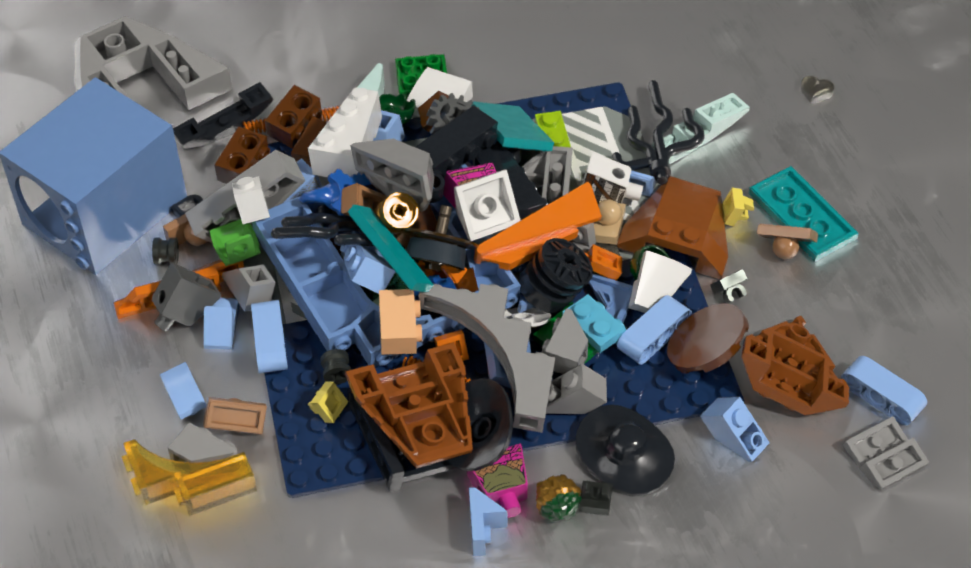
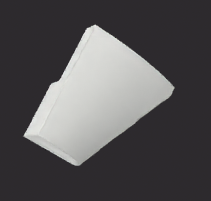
M645 251L638 279L634 281L628 308L646 313L665 295L672 296L691 274L692 269L665 256Z

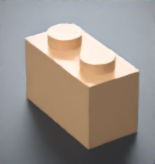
M410 289L379 290L381 355L415 354L417 342H422V325H416V318L421 317L420 300H414V291Z

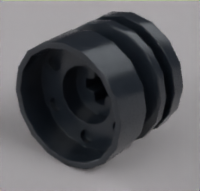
M552 238L543 244L535 256L523 268L518 276V282L521 285V293L530 304L543 312L557 314L568 306L576 295L589 283L593 275V268L583 250L574 243L565 239Z

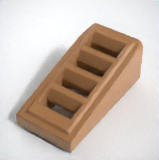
M359 183L344 187L342 189L341 213L350 216L348 211L353 204L371 208L374 212L377 205L386 199L387 196Z

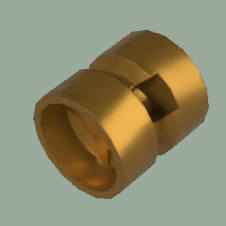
M398 192L393 193L380 202L375 208L374 213L394 235L400 233L401 228H408L413 225L418 218L419 210L413 197L407 193Z

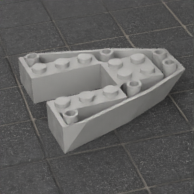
M125 16L80 36L75 42L74 83L76 92L96 77L128 97L117 83L152 66L188 110L233 90L230 70L227 66L168 33Z

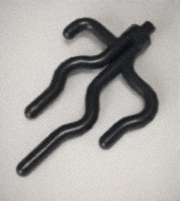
M651 80L648 87L655 111L663 117L662 122L653 132L655 150L652 145L637 138L641 129V121L638 108L632 105L628 108L631 126L627 131V141L631 147L644 152L646 157L623 161L621 154L614 152L611 159L629 166L632 171L649 168L650 176H653L658 184L663 185L667 183L671 175L670 157L676 153L697 148L703 142L705 132L702 126L694 121L691 109L684 108L682 110L683 122L686 128L694 134V137L665 147L663 135L673 123V114L669 108L663 105L657 81Z
M326 205L319 206L317 213H310L306 216L284 217L281 220L283 227H276L271 231V236L274 239L303 237L329 239L335 237L334 242L339 246H374L351 216H339L336 211H333ZM313 224H327V225H329V226H328V227H314V226H311V225H313ZM359 231L360 233L338 234V232Z

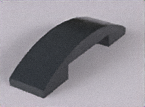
M259 82L238 93L240 101L199 123L193 117L174 127V136L184 149L211 144L235 133L238 126L245 127L243 126L244 121L247 124V121L251 122L271 104L273 97L262 83Z

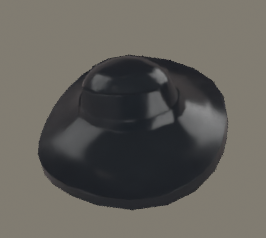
M476 379L465 383L466 391L468 392L467 408L468 416H470L473 450L471 453L447 459L452 466L464 471H476L491 466L503 456L511 440L513 416L509 397L505 389L498 382L491 379Z
M611 404L600 406L590 411L580 422L575 436L576 451L582 464L601 483L613 484L612 490L633 497L647 496L658 491L669 480L674 469V450L666 436L644 416L629 408Z

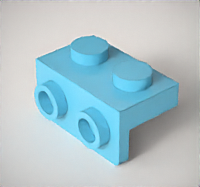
M589 294L568 307L577 318L588 339V343L599 353L614 343L617 345L620 337L626 331L622 321L617 318L615 319L606 311L601 302L595 301Z

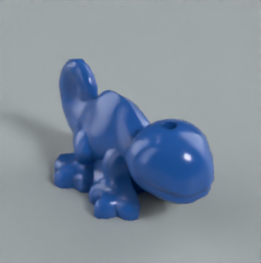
M336 169L334 173L328 175L327 180L330 182L329 184L302 194L299 200L302 204L323 203L328 208L336 211L339 216L345 215L341 213L342 189L356 183L365 187L372 183L366 178L365 174L361 175L358 172L357 175L353 174L350 177L348 174H344L341 169Z

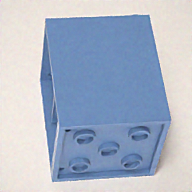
M96 77L0 151V159L22 225L75 260L81 269H88L95 275L100 273L171 212L172 205L187 197L172 125ZM20 176L33 180L50 197L34 211L30 210L23 197L19 184Z

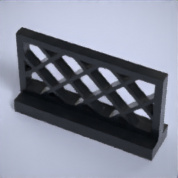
M349 386L348 404L390 492L401 489L404 482L456 469L448 461L406 471L403 462L407 457L393 444L387 434L356 401Z

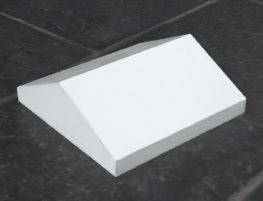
M504 169L454 187L456 213L469 241H474L507 229L521 221L507 170Z

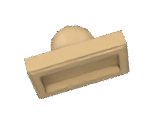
M611 199L599 201L598 206L602 218L594 222L596 243L617 245L626 212V204L617 203Z

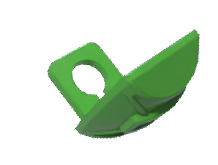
M240 219L210 230L214 249L225 266L260 254L258 239L250 223L242 224Z

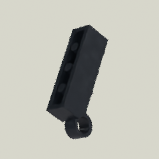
M474 105L415 147L430 153L433 162L434 188L430 203H436L442 199L445 186L444 178L447 171L457 170L467 161L475 159L478 153L486 147H491L497 139L498 121Z
M497 141L496 144L489 148L486 147L478 153L476 158L473 159V166L493 163L496 172L504 169L507 170L520 220L545 207L548 203L537 191L535 183L531 182L526 176L524 168L518 164L521 161L522 149L503 147Z

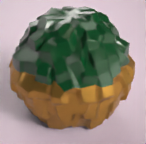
M566 475L551 476L544 481L538 482L536 507L539 510V514L553 522L568 521L575 516L579 509L582 491Z

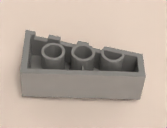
M274 150L188 210L185 214L194 235L212 243L210 230L241 219L232 183L237 182L241 178L259 176L268 209L285 202L305 182L295 159L278 150Z

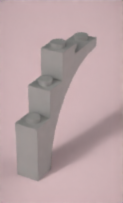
M434 284L429 292L419 291L420 309L439 313L461 323L478 335L494 352L504 367L511 385L514 402L513 427L542 433L555 357L539 352H527L532 323L519 318H504L508 288H502L495 284H480L479 292L475 293L467 289H452Z

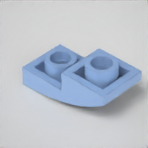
M186 362L160 374L181 420L197 414L206 407V402Z

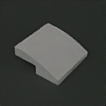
M894 416L846 440L842 444L855 464L879 490L930 463L914 437L908 440Z

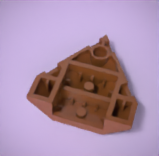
M802 316L796 317L791 323L785 321L764 329L757 336L751 334L745 337L741 357L753 390L762 397L779 402L787 409L797 411L803 415L846 408L849 404L848 384L844 379L837 378L833 372L835 368L834 363L816 336L809 334L808 330L804 327L806 322Z

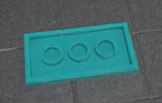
M473 101L471 106L479 107L481 111L498 121L496 140L503 147L548 152L553 150L554 141L520 106Z
M792 166L749 187L748 194L778 225L811 228L818 233L817 243L798 241L799 246L814 262L858 239L859 233Z

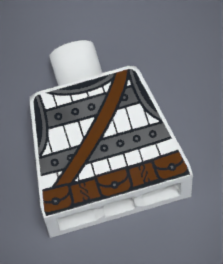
M591 153L582 184L586 182L591 184L597 204H599V201L608 199L622 204L624 197L639 201L643 191L642 185L629 182L631 174L629 166L599 154Z

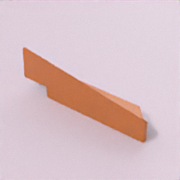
M589 182L582 184L479 244L478 248L475 249L474 262L476 264H480L483 261L499 264V269L511 270L530 261L547 240L560 238L571 241L577 238L578 227L597 222L602 218L591 184Z
M220 259L192 271L211 279L219 292H221L220 283L225 282L222 278V273L244 268L243 261L225 266ZM161 281L135 287L125 298L113 302L118 319L157 309L152 301V296Z

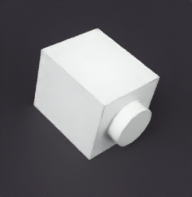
M259 176L254 178L244 177L232 183L242 224L270 217Z

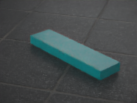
M353 204L348 211L349 215L407 287L413 291L429 292L434 284L373 210Z

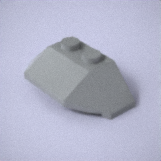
M396 139L358 142L350 145L355 169L361 175L365 174L369 181L383 194L389 197L393 193H407L414 198L419 211L423 212L427 209L432 199L434 184L433 162L430 153Z
M553 146V150L550 152L540 151L538 155L522 166L526 176L531 182L535 183L537 191L542 198L547 200L548 204L570 192L573 152L571 147Z

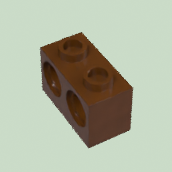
M293 85L266 118L267 136L293 149L313 116L318 119L321 118L320 98Z
M238 126L214 164L217 181L227 184L269 155L270 148H268L267 136Z

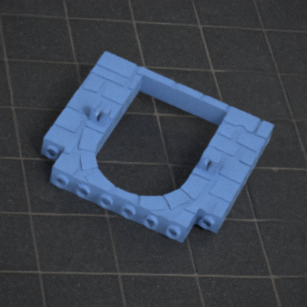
M463 164L459 169L467 168V165ZM371 185L368 186V188H371V189L377 191V190H376L374 187H372ZM444 195L440 201L429 203L437 221L438 216H440L441 205L452 207L446 235L468 240L456 209ZM299 196L268 209L269 218L252 222L253 230L260 245L277 269L316 335L320 338L326 351L333 349L346 350L352 344H355L367 364H373L374 367L386 365L394 357L402 355H381L379 306L367 297L359 284L352 282L344 260L330 239L310 237L274 239L271 236L272 229L283 227L281 220L284 217L306 216L310 213H317V208L324 205L323 203L302 204ZM320 224L311 225L314 227H321ZM504 230L487 235L485 237L476 239L471 242H474L479 245ZM466 249L465 268L473 267L478 289L480 284H495L502 288H508L506 309L514 306L519 301L521 285L512 273L519 272L526 266V263L511 270L499 269V264L487 261L476 264L474 262L475 249ZM430 314L416 318V325H422V342H417V348L429 341L434 342V337L451 333L454 330H462L465 326L444 315L434 320Z

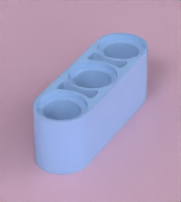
M665 295L622 334L617 343V349L638 364H644L670 340L674 331L684 320L691 316L692 311L670 295Z
M279 300L251 303L259 374L288 370Z
M859 356L841 375V379H844L848 384L850 392L890 418L894 416L896 421L902 425H909L927 405L926 396L919 389L866 356Z

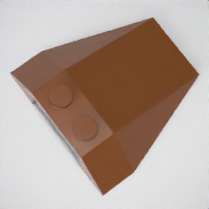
M670 176L667 183L661 185L624 224L616 248L635 253L638 249L646 246L648 242L697 257L699 259L695 272L722 279L728 259L721 191Z
M454 343L428 349L423 362L377 374L373 364L345 372L356 401L416 468L472 452L470 416H468L467 408L468 392L465 386L466 371Z

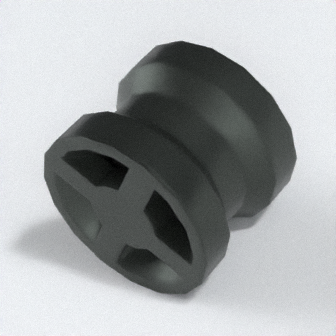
M160 237L153 239L152 258L155 265H160L162 262L178 263L179 244L176 237H171L169 240H162Z
M333 349L325 352L320 358L321 366L324 368V381L334 382L336 385L347 382L345 372L351 370V367L348 365V353L342 349Z

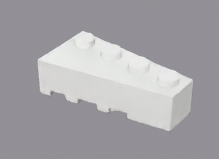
M353 88L308 148L313 175L328 177L336 169H341L344 174H348L350 177L353 174H358V171L355 169L350 145L358 142L373 141L376 138L382 119L378 91Z

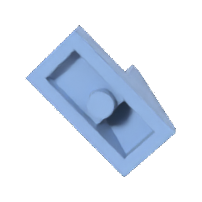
M220 298L212 306L204 307V349L232 350L240 307L236 298Z
M474 487L469 488L473 556L486 555L485 544L491 543L490 528L507 527L508 512Z

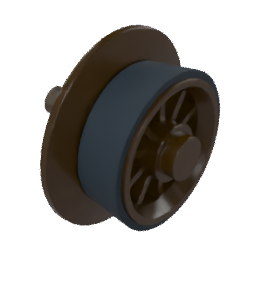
M441 205L435 232L414 228H401L400 232L411 237L406 252L416 263L423 260V263H425L424 269L441 272V266L446 265L456 268L458 271L465 270L466 249H476L479 246L474 242L446 235L452 207Z

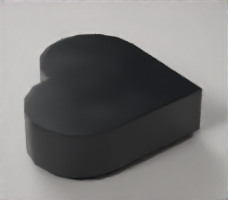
M196 194L189 195L172 205L171 211L178 218L203 201V198Z

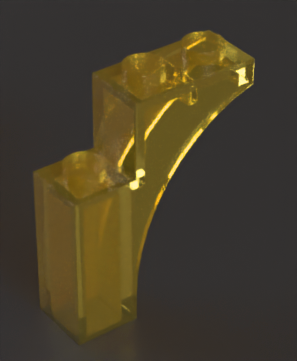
M135 439L123 443L126 455L121 457L127 473L133 471L135 478L130 479L134 493L136 496L142 495L145 505L175 495L179 507L185 505L188 515L191 516L257 491L255 477L244 452L210 462L188 463L160 457L145 449Z

